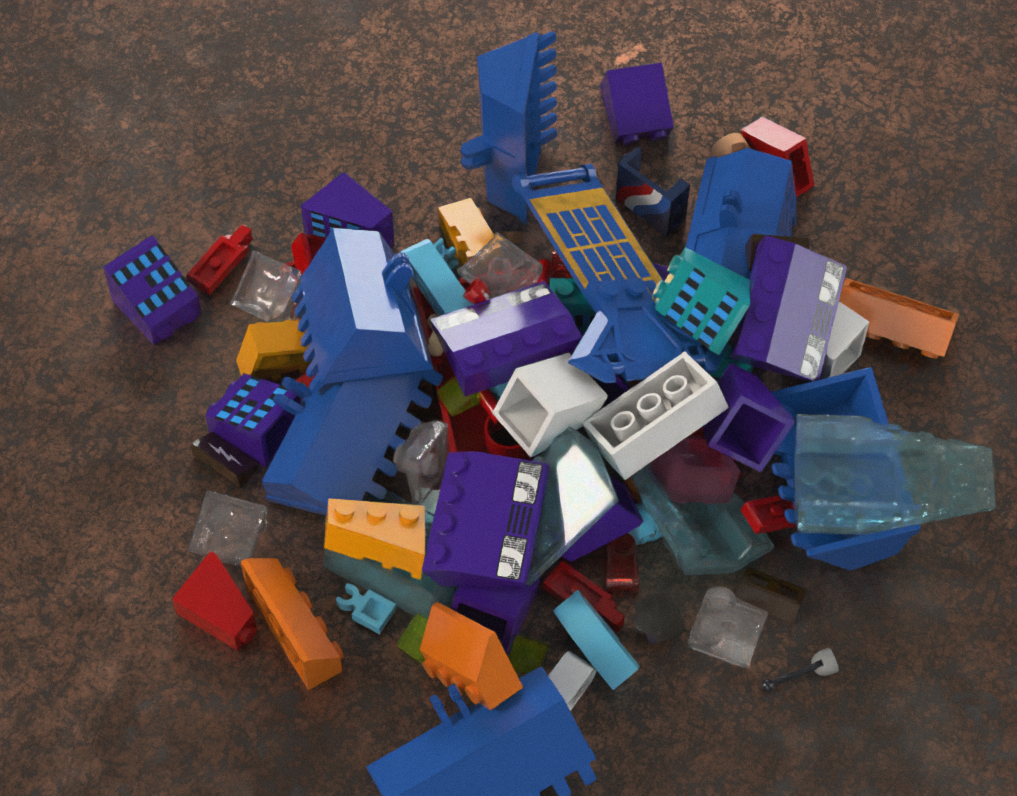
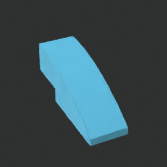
M579 590L575 591L553 610L571 638L612 690L616 689L639 669L640 665L620 643V638Z

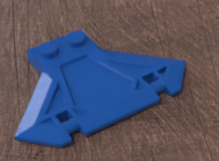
M642 278L593 281L588 283L585 291L597 314L568 363L604 383H615V375H621L626 381L644 380L674 358L686 352L707 373H715L729 345L726 344L720 355H718L656 311L655 302Z

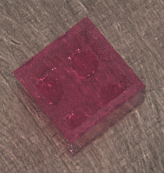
M689 435L650 463V467L671 500L678 503H729L740 474V470L731 457L707 446L705 436Z

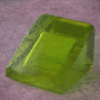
M455 376L437 391V395L452 417L479 404V392L465 397Z
M417 613L397 642V646L422 664L425 659L420 652V646L428 620Z
M523 634L516 635L509 657L513 668L530 673L541 667L550 644Z

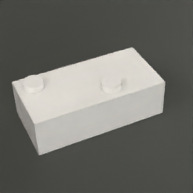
M683 352L583 421L582 424L594 447L620 476L626 480L729 407L718 383L686 352Z

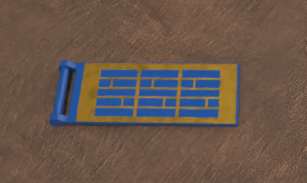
M583 164L580 168L530 176L525 174L513 176L512 186L514 190L520 193L595 314L597 313L585 291L588 283L593 281L642 278L655 302L656 297L653 296V292L658 282L663 279L599 182L592 164ZM581 179L584 182L533 191L530 189V187Z

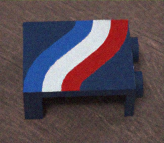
M637 147L630 154L623 155L617 164L616 199L668 236L686 220L690 184L681 178L667 192L640 173L642 149Z

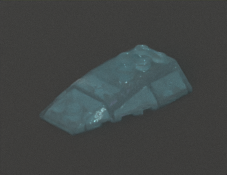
M797 414L794 450V502L798 533L865 535L995 510L992 448L949 438L947 441L935 438L932 433L920 431V434L902 430L899 425L888 423L886 426L874 423L871 418L863 416Z
M683 439L630 476V479L655 530L685 575L734 573L772 551L774 544L766 533H754L740 510L745 502L737 494L731 496L723 488L726 482L718 474L712 476L703 466L705 460L698 453H690L685 448L687 441Z

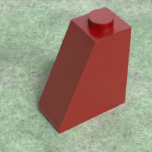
M764 117L741 129L742 136L750 146V149L792 161L796 197L815 186L806 138Z
M210 551L174 595L172 602L176 614L238 651L244 643H249L256 633L257 625L254 612L218 556Z

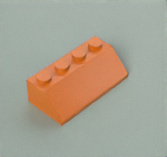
M848 278L843 282L839 302L869 321L866 337L880 340L881 337L893 340L892 344L903 349H909L912 346L921 349L922 355L938 359V356L945 357L959 317L957 313Z
M246 558L240 561L246 591L306 688L310 690L341 673V659L344 658L343 652L335 640L333 642L329 641L326 636L328 630L319 615L314 617L310 611L312 604L304 591L298 592L294 585L297 582L291 569L288 566L283 568L278 558Z
M439 602L432 605L420 646V652L425 659L422 665L432 679L438 678L446 687L455 684L461 696L466 695L475 705L479 703L489 710H492L523 688L494 631Z

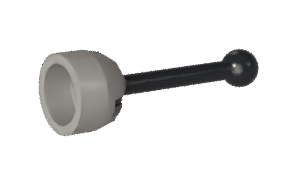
M826 648L814 654L811 665L773 680L764 679L761 682V688L765 692H770L774 686L812 671L821 676L832 675L839 672L838 664L831 649Z

